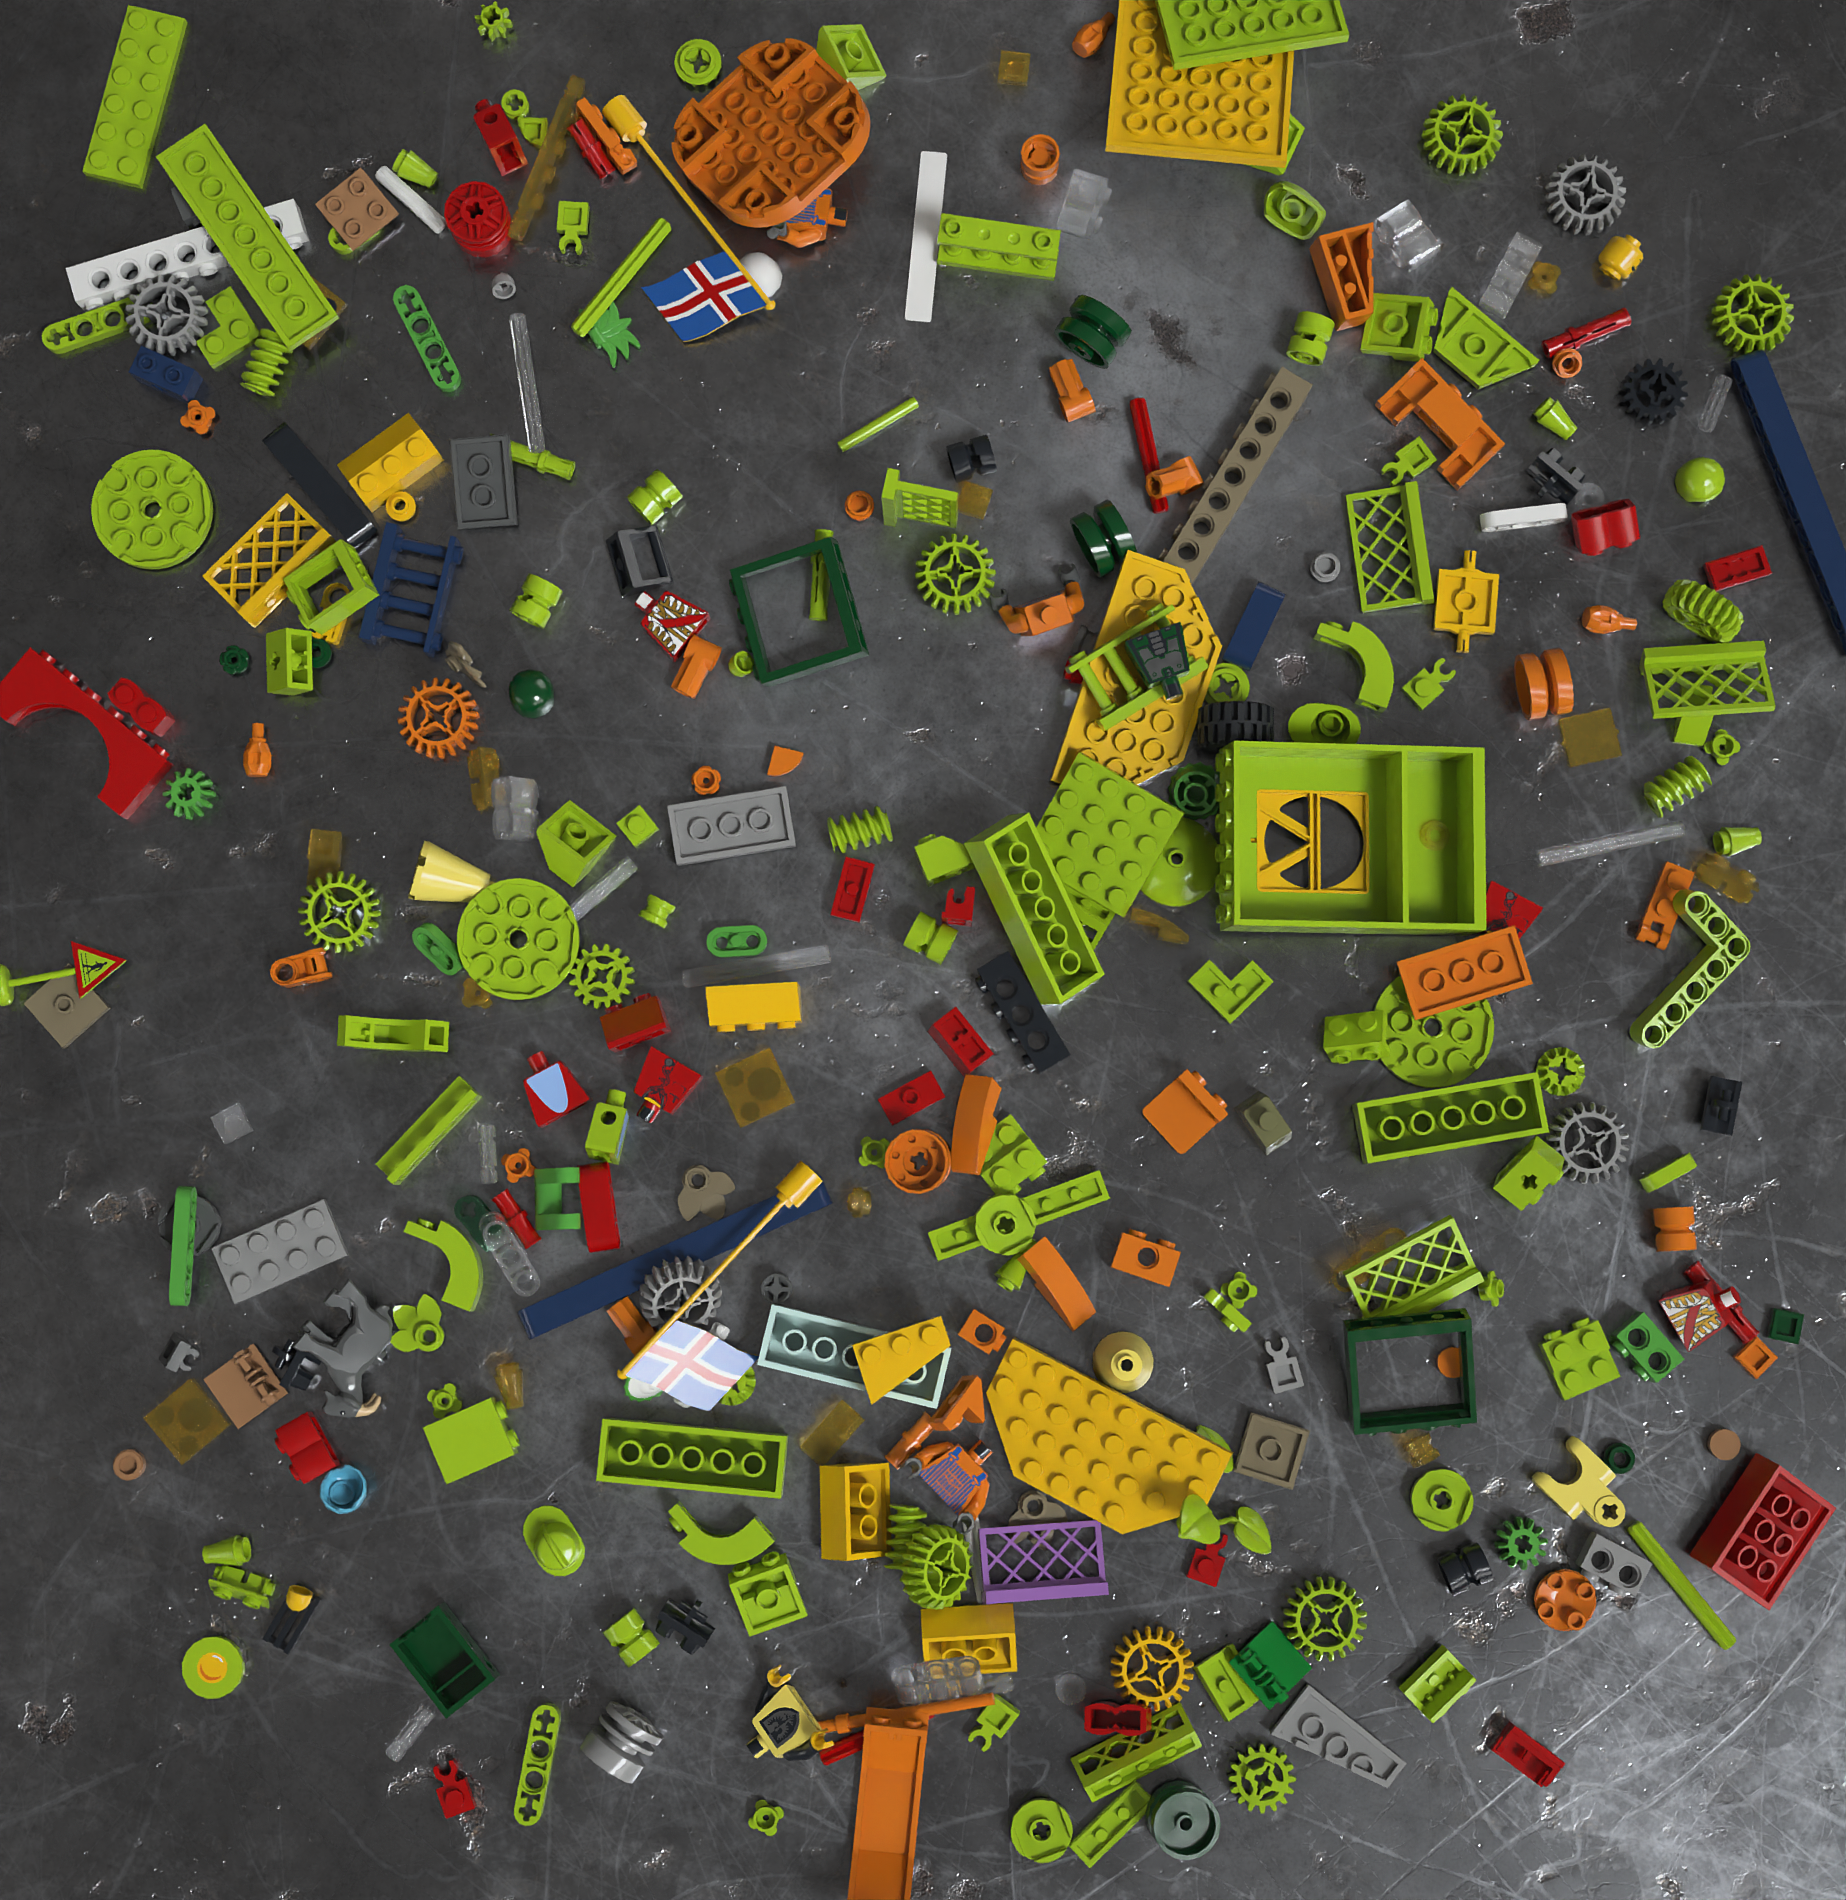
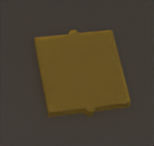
M1611 708L1558 720L1563 738L1561 745L1565 747L1570 768L1622 756L1617 736L1619 730L1615 728Z

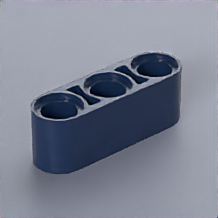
M1258 581L1225 651L1223 660L1250 671L1286 595L1285 593Z

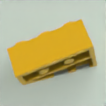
M941 1315L852 1345L871 1405L951 1346Z

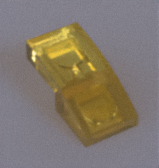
M311 829L307 856L309 868L306 887L312 885L318 889L315 883V878L317 877L322 878L327 883L326 873L332 872L334 880H337V874L341 868L342 832ZM333 887L330 890L333 894L338 895L339 887Z
M1132 908L1129 923L1157 927L1156 940L1187 945L1189 935L1174 923L1154 913Z
M841 1400L799 1448L818 1466L825 1465L865 1420L845 1401Z

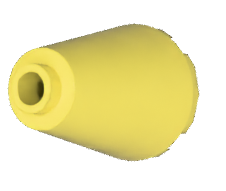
M424 840L415 867L413 883L410 885L408 899L469 903L477 894L495 882L490 881L491 874Z
M1116 1332L1107 1335L1098 1343L1093 1353V1370L1099 1382L1120 1393H1129L1141 1388L1150 1378L1153 1370V1355L1148 1344L1138 1335L1130 1332ZM1125 1359L1131 1360V1367L1128 1370H1122L1121 1362Z

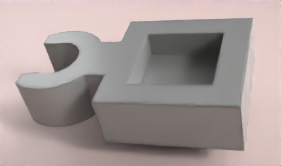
M1284 1336L1280 1337L1282 1347L1278 1351H1274L1271 1348L1270 1341H1265L1264 1343L1266 1352L1274 1360L1265 1364L1274 1394L1304 1386L1296 1356L1287 1358L1286 1353L1289 1343Z

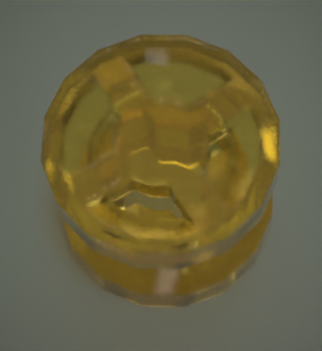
M1429 1432L1421 1434L1402 1445L1404 1451L1408 1452L1411 1456L1410 1463L1413 1468L1425 1465L1441 1455L1438 1449L1433 1448L1431 1444L1432 1437Z

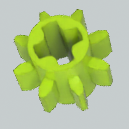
M496 1L493 2V5L489 6L482 4L481 15L474 17L476 23L480 25L478 27L480 36L487 33L491 42L501 36L504 39L507 38L505 34L506 29L513 27L512 21L507 18L510 15L508 8L506 7L501 10Z

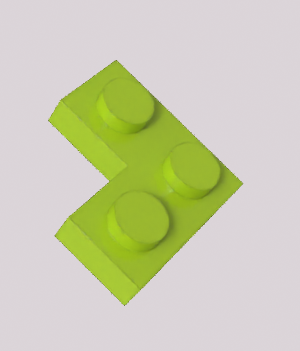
M231 286L205 301L220 327L196 342L213 369L252 346L257 339H263L259 334L257 326Z
M1209 959L1187 982L1231 1024L1274 981L1253 960L1230 981Z

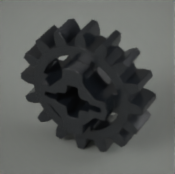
M1661 358L1658 359L1655 365L1652 364L1650 359H1647L1643 367L1637 363L1633 367L1634 373L1628 372L1625 377L1628 383H1624L1621 387V390L1628 392V394L1624 395L1621 400L1622 402H1630L1631 405L1626 411L1630 413L1635 410L1637 412L1635 420L1638 421L1644 416L1646 417L1647 424L1650 425L1654 418H1656L1660 425L1664 423L1666 416L1672 420L1677 415L1676 411L1683 409L1685 405L1681 401L1688 397V393L1682 391V389L1687 386L1688 382L1679 380L1683 373L1682 370L1675 373L1672 371L1674 363L1671 362L1665 367ZM1651 374L1647 381L1641 380V382H1638V379L1642 376ZM1653 385L1655 388V392L1659 394L1656 398L1654 396V391L1651 390V387ZM1669 401H1671V404L1663 409H1659V406L1662 402L1668 403Z

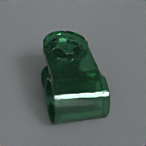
M463 1196L456 1202L454 1212L457 1219L465 1226L472 1238L484 1251L488 1252L510 1233L505 1223L478 1196ZM465 1202L467 1204L475 1203V1216L472 1214L464 1215L463 1211L466 1209Z

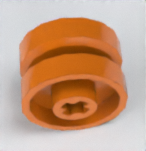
M1559 647L1544 650L1541 653L1540 660L1533 652L1517 655L1514 662V676L1518 700L1524 717L1528 721L1544 718L1548 709L1555 716L1572 712L1574 705L1573 684L1570 668L1563 650Z

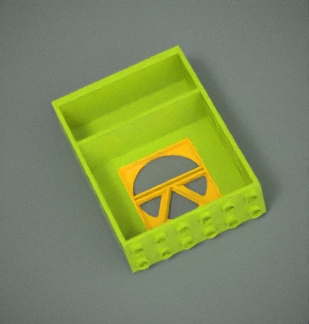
M1232 741L1220 749V753L1216 754L1215 769L1216 772H1220V784L1216 785L1215 799L1216 802H1220V814L1216 815L1215 829L1216 832H1220V844L1216 845L1215 858L1216 862L1220 863V875L1216 876L1215 888L1216 892L1220 893V905L1216 907L1215 917L1216 923H1220V931L1468 936L1486 930L1485 748ZM1307 797L1308 828L1282 813L1280 807L1294 799ZM1320 797L1341 804L1355 817L1361 828L1364 843L1362 857L1355 871L1341 883L1321 889ZM1272 820L1308 843L1271 863L1266 855L1264 845L1267 825ZM1308 857L1307 888L1294 885L1281 877L1280 873L1283 870Z

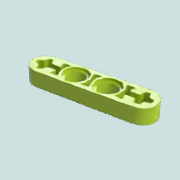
M128 297L51 324L44 329L42 342L51 352L62 354L128 331L132 325L127 324L125 320L127 315L123 309L126 308V305L134 303ZM111 312H118L121 317L120 322L116 326H107L105 321L107 315ZM144 317V325L151 322L150 318ZM83 322H90L93 329L88 336H80L78 334V326ZM68 328H70V332L74 336L75 340H72L69 336H66L70 334L67 331ZM55 333H59L60 336H65L60 338L59 345H56L54 342H50L54 340Z
M552 1703L539 1705L531 1718L514 1806L515 1819L524 1826L535 1824L541 1818L544 1810L561 1722V1712ZM545 1710H549L550 1716L555 1717V1721H550L546 1733H553L552 1737L544 1733H534L535 1729L537 1731L542 1730L543 1719L538 1718V1715L543 1714ZM537 1740H543L549 1746V1752L544 1757H538L532 1751V1745ZM531 1771H537L543 1777V1783L538 1788H532L526 1782V1776ZM523 1791L530 1795H541L540 1799L536 1796L533 1799L532 1809L537 1810V1814L533 1813L530 1818H526L525 1812L521 1811V1807H525L529 1799V1795L523 1796Z

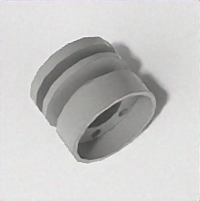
M610 1701L605 1708L609 1715L602 1714L599 1717L600 1723L607 1732L594 1728L591 1729L580 1745V1748L589 1759L606 1772L624 1782L632 1784L645 1766L643 1760L636 1753L639 1752L651 1756L655 1751L651 1744L658 1746L664 1737L645 1716L630 1707Z

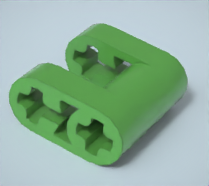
M579 1167L534 1169L535 1230L581 1229L580 1213L562 1214V1184L580 1183Z

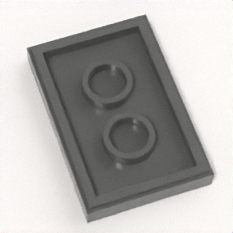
M510 435L449 439L457 529L518 525Z

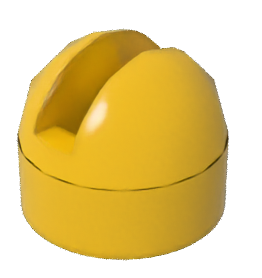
M291 1585L286 1595V1603L293 1611L304 1610L310 1604L313 1592L299 1585Z

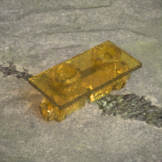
M477 747L475 750H470L467 757L469 777L471 779L480 778L479 783L470 784L473 805H476L477 811L487 810L488 807L503 808V788L499 780L498 769L500 763L496 755V749Z
M1705 853L1706 866L1701 863L1695 871V874L1699 876V880L1715 889L1719 888L1723 880L1728 884L1722 893L1740 904L1742 902L1749 904L1754 896L1750 892L1751 890L1759 892V883L1756 882V876L1744 869H1741L1740 872L1729 866L1731 863L1726 858L1716 853L1714 856Z

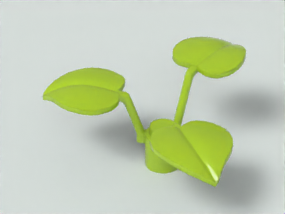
M1202 1425L1196 1427V1433L1231 1451L1226 1441L1217 1432ZM1233 1455L1224 1473H1229L1233 1470ZM1192 1494L1183 1500L1180 1516L1176 1519L1179 1538L1192 1539L1203 1544H1213L1220 1538V1525L1232 1523L1235 1525L1234 1535L1244 1547L1259 1554L1267 1555L1271 1553V1540L1267 1526L1255 1510L1249 1507H1240L1236 1510V1517L1231 1516L1217 1520L1213 1516L1211 1509L1198 1495Z

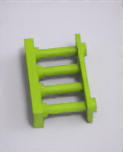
M942 213L937 244H940L937 264L1054 281L1061 230Z
M1159 603L1146 611L1149 617L1092 652L1086 654L1083 650L1068 659L1071 664L1065 667L1067 673H1073L1078 669L1102 709L1100 711L1102 716L1096 719L1101 730H1108L1164 695L1161 685L1147 688L1144 691L1142 687H1137L1114 647L1128 638L1133 639L1141 636L1140 631L1156 622L1159 629L1171 625L1166 615L1175 610L1172 604L1164 607L1162 603ZM1187 652L1190 671L1188 675L1178 678L1180 685L1209 668L1204 657H1197L1195 659L1193 655L1189 656ZM1102 654L1107 658L1127 692V701L1119 706L1115 702H1111L1088 664Z

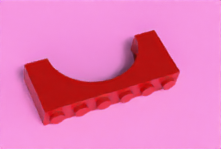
M30 647L0 682V717L14 726L29 714L48 708L69 709L87 717L102 735L109 756L107 780L97 797L119 816L128 820L174 766L167 759L170 753L157 743L153 747L144 739L148 735L134 724L130 728L124 724L122 720L125 716L110 705L106 709L101 705L99 701L102 697L90 687L83 690L76 684L80 679L67 668L60 671L54 666L57 660L48 652L42 649L39 653Z

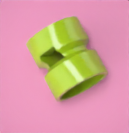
M1309 311L1299 312L1293 329L1296 335L1291 336L1286 355L1292 360L1306 365H1322L1328 348L1325 342L1330 341L1335 326L1334 321L1318 313Z
M656 469L645 479L644 487L637 486L626 498L635 510L650 525H653L664 515L665 507L671 509L683 496L674 484L659 469Z
M528 573L521 587L523 594L516 596L509 611L525 622L544 629L551 616L549 608L557 605L563 591L549 581Z
M920 911L903 946L917 953L924 951L926 958L941 965L958 934V930L945 923L937 925L935 918Z
M635 1608L603 1631V1635L612 1647L618 1646L620 1648L618 1655L628 1668L660 1644L650 1629L644 1630L643 1625L645 1621Z

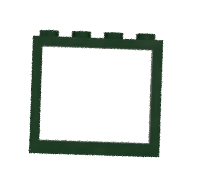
M827 537L730 569L732 579H729L730 589L733 595L737 596L740 605L737 608V615L741 624H745L747 631L745 644L749 653H753L755 664L752 666L756 680L760 681L762 685L772 687L870 655L840 546L836 539ZM823 553L848 647L771 671L746 577Z
M1466 1308L1343 1320L1349 1419L1354 1435L1368 1434L1370 1437L1380 1432L1389 1431L1394 1434H1401L1409 1429L1420 1428L1431 1431L1439 1426L1451 1425L1460 1428L1461 1424L1477 1423L1472 1321ZM1458 1332L1462 1403L1360 1413L1356 1342Z

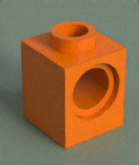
M976 1309L972 1310L958 1333L960 1337L987 1354H990L992 1349L998 1352L1007 1336L1002 1334L1005 1327ZM987 1324L992 1328L993 1336L989 1341L982 1342L976 1338L975 1330L979 1325Z

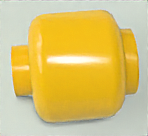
M1628 234L1624 238L1620 236L1612 237L1598 256L1601 264L1599 269L1616 281H1619L1620 278H1630L1643 260V253L1639 249L1641 243Z

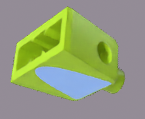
M609 1089L606 1102H597L585 1144L589 1159L608 1161V1163L619 1165L629 1121L628 1111L626 1108H623L626 1098L625 1092ZM608 1120H615L613 1124H605Z

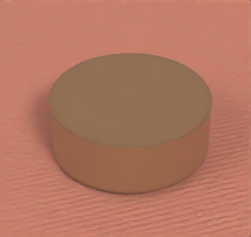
M1717 1429L1710 1434L1707 1446L1709 1452L1715 1458L1730 1460L1739 1453L1741 1443L1739 1437L1733 1431Z
M135 1449L121 1451L113 1461V1470L122 1480L136 1479L144 1473L146 1468L144 1455Z

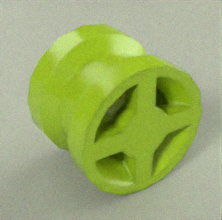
M649 894L646 899L647 905L644 909L640 910L638 916L665 929L668 924L666 919L669 914L674 912L676 907Z

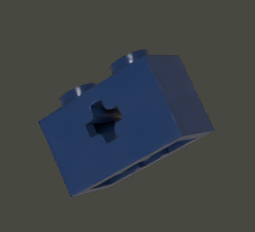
M142 345L129 370V373L137 382L186 404L194 400L203 381V378L195 369Z

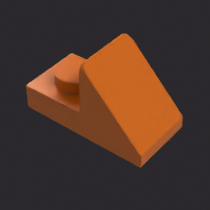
M977 1375L962 1376L934 1413L928 1424L936 1431H951L962 1422L963 1417L970 1423H984L982 1381Z

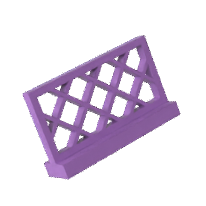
M1091 1520L978 1529L983 1592H981L982 1604L1109 1595L1108 1582L1105 1579L1100 1522ZM1093 1527L1094 1541L1086 1549L1074 1537L1081 1528ZM1076 1528L1072 1534H1069L1065 1529ZM1056 1529L1067 1537V1540L1057 1551L1044 1540L1051 1530ZM1046 1530L1041 1537L1034 1532ZM1021 1532H1029L1037 1539L1027 1554L1013 1542ZM1004 1533L1015 1534L1009 1539ZM998 1534L1007 1542L997 1555H994L987 1548L986 1535ZM1070 1541L1084 1552L1074 1565L1060 1555ZM1040 1543L1054 1554L1043 1568L1030 1557ZM1010 1545L1023 1556L1022 1560L1013 1570L999 1559ZM1094 1547H1095L1096 1556H1094V1555L1091 1553V1550H1092ZM987 1554L993 1559L989 1565ZM1087 1555L1097 1564L1098 1577H1085L1077 1570V1567ZM1056 1558L1070 1569L1064 1578L1059 1580L1053 1578L1046 1571ZM1026 1560L1040 1571L1032 1582H1025L1016 1574ZM997 1562L1009 1575L1002 1584L990 1585L989 1570ZM1073 1572L1080 1577L1068 1579ZM1042 1575L1046 1576L1049 1579L1046 1581H1038L1042 1577ZM1012 1577H1014L1019 1583L1008 1582Z

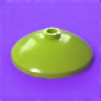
M1182 817L1142 886L1141 892L1152 901L1171 907L1186 906L1203 898L1214 886L1216 876L1219 875L1220 863H1217L1215 858L1217 843L1211 833L1200 823ZM1173 854L1181 855L1182 863L1174 864L1171 856Z

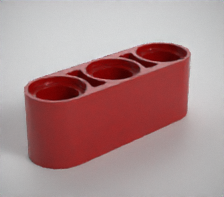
M608 1161L577 1165L580 1171V1183L578 1184L588 1250L590 1253L619 1249L620 1235Z

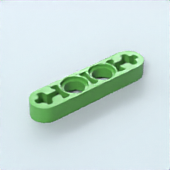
M400 286L393 295L394 304L434 383L443 392L455 391L461 384V375L420 294L412 286ZM406 294L410 298L414 297L411 299V302L416 312L412 314L407 305L402 303L404 301L403 296ZM425 319L428 321L429 326L424 333L413 331V324L416 320ZM433 344L439 345L442 348L441 355L436 359H430L426 356L427 348ZM442 364L450 375L454 374L451 376L452 382L449 384L445 381H440L443 379V375L438 366Z
M178 1186L175 1195L169 1302L172 1306H188L191 1298L197 1190L195 1186Z

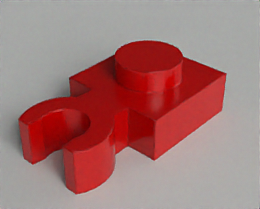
M1223 1533L1218 1543L1206 1544L1205 1549L1195 1547L1186 1577L1213 1587L1217 1586L1226 1559L1224 1556L1218 1555V1552L1226 1546L1228 1541L1227 1534Z
M455 1758L449 1760L451 1772L448 1774L442 1772L439 1764L433 1767L435 1777L443 1782V1786L437 1787L436 1792L446 1819L472 1810L477 1806L467 1777L459 1780L456 1774L458 1773L459 1766Z

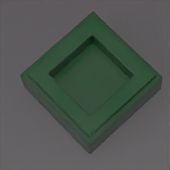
M1771 1308L1766 1338L1799 1344L1804 1314Z

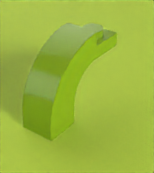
M1326 621V624L1320 622L1313 639L1349 652L1360 666L1362 680L1355 704L1383 713L1387 709L1394 683L1393 665L1384 644L1372 631L1357 622L1352 621L1348 631H1344L1342 625L1332 621Z
M339 1015L337 1046L386 1051L448 1052L449 1022L381 1019Z
M418 1217L417 1222L408 1220L404 1229L405 1233L438 1246L449 1260L450 1279L442 1301L469 1312L474 1311L482 1291L483 1267L480 1255L472 1240L460 1228L445 1220H441L437 1230L434 1229L435 1223Z
M681 1501L668 1510L671 1515L669 1521L679 1533L684 1530L687 1534L679 1542L682 1548L694 1557L708 1563L731 1565L748 1561L761 1554L776 1540L757 1515L740 1530L727 1535H719L704 1529Z

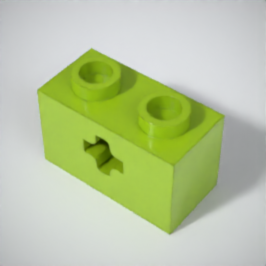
M284 628L266 634L267 693L293 696L313 690L312 631Z
M1536 1135L1497 1174L1493 1189L1522 1211L1529 1203L1534 1205L1544 1194L1543 1189L1548 1184L1553 1186L1560 1180L1564 1174L1562 1167L1565 1158Z

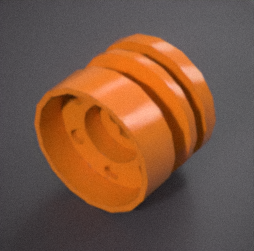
M912 1129L900 1133L891 1141L885 1153L884 1166L888 1178L897 1188L907 1193L922 1194L938 1188L947 1180L951 1172V1149L949 1144L940 1134L930 1129ZM922 1152L924 1153V1159L928 1160V1164L922 1165L919 1169L917 1168V1162L913 1161V1157L919 1156Z

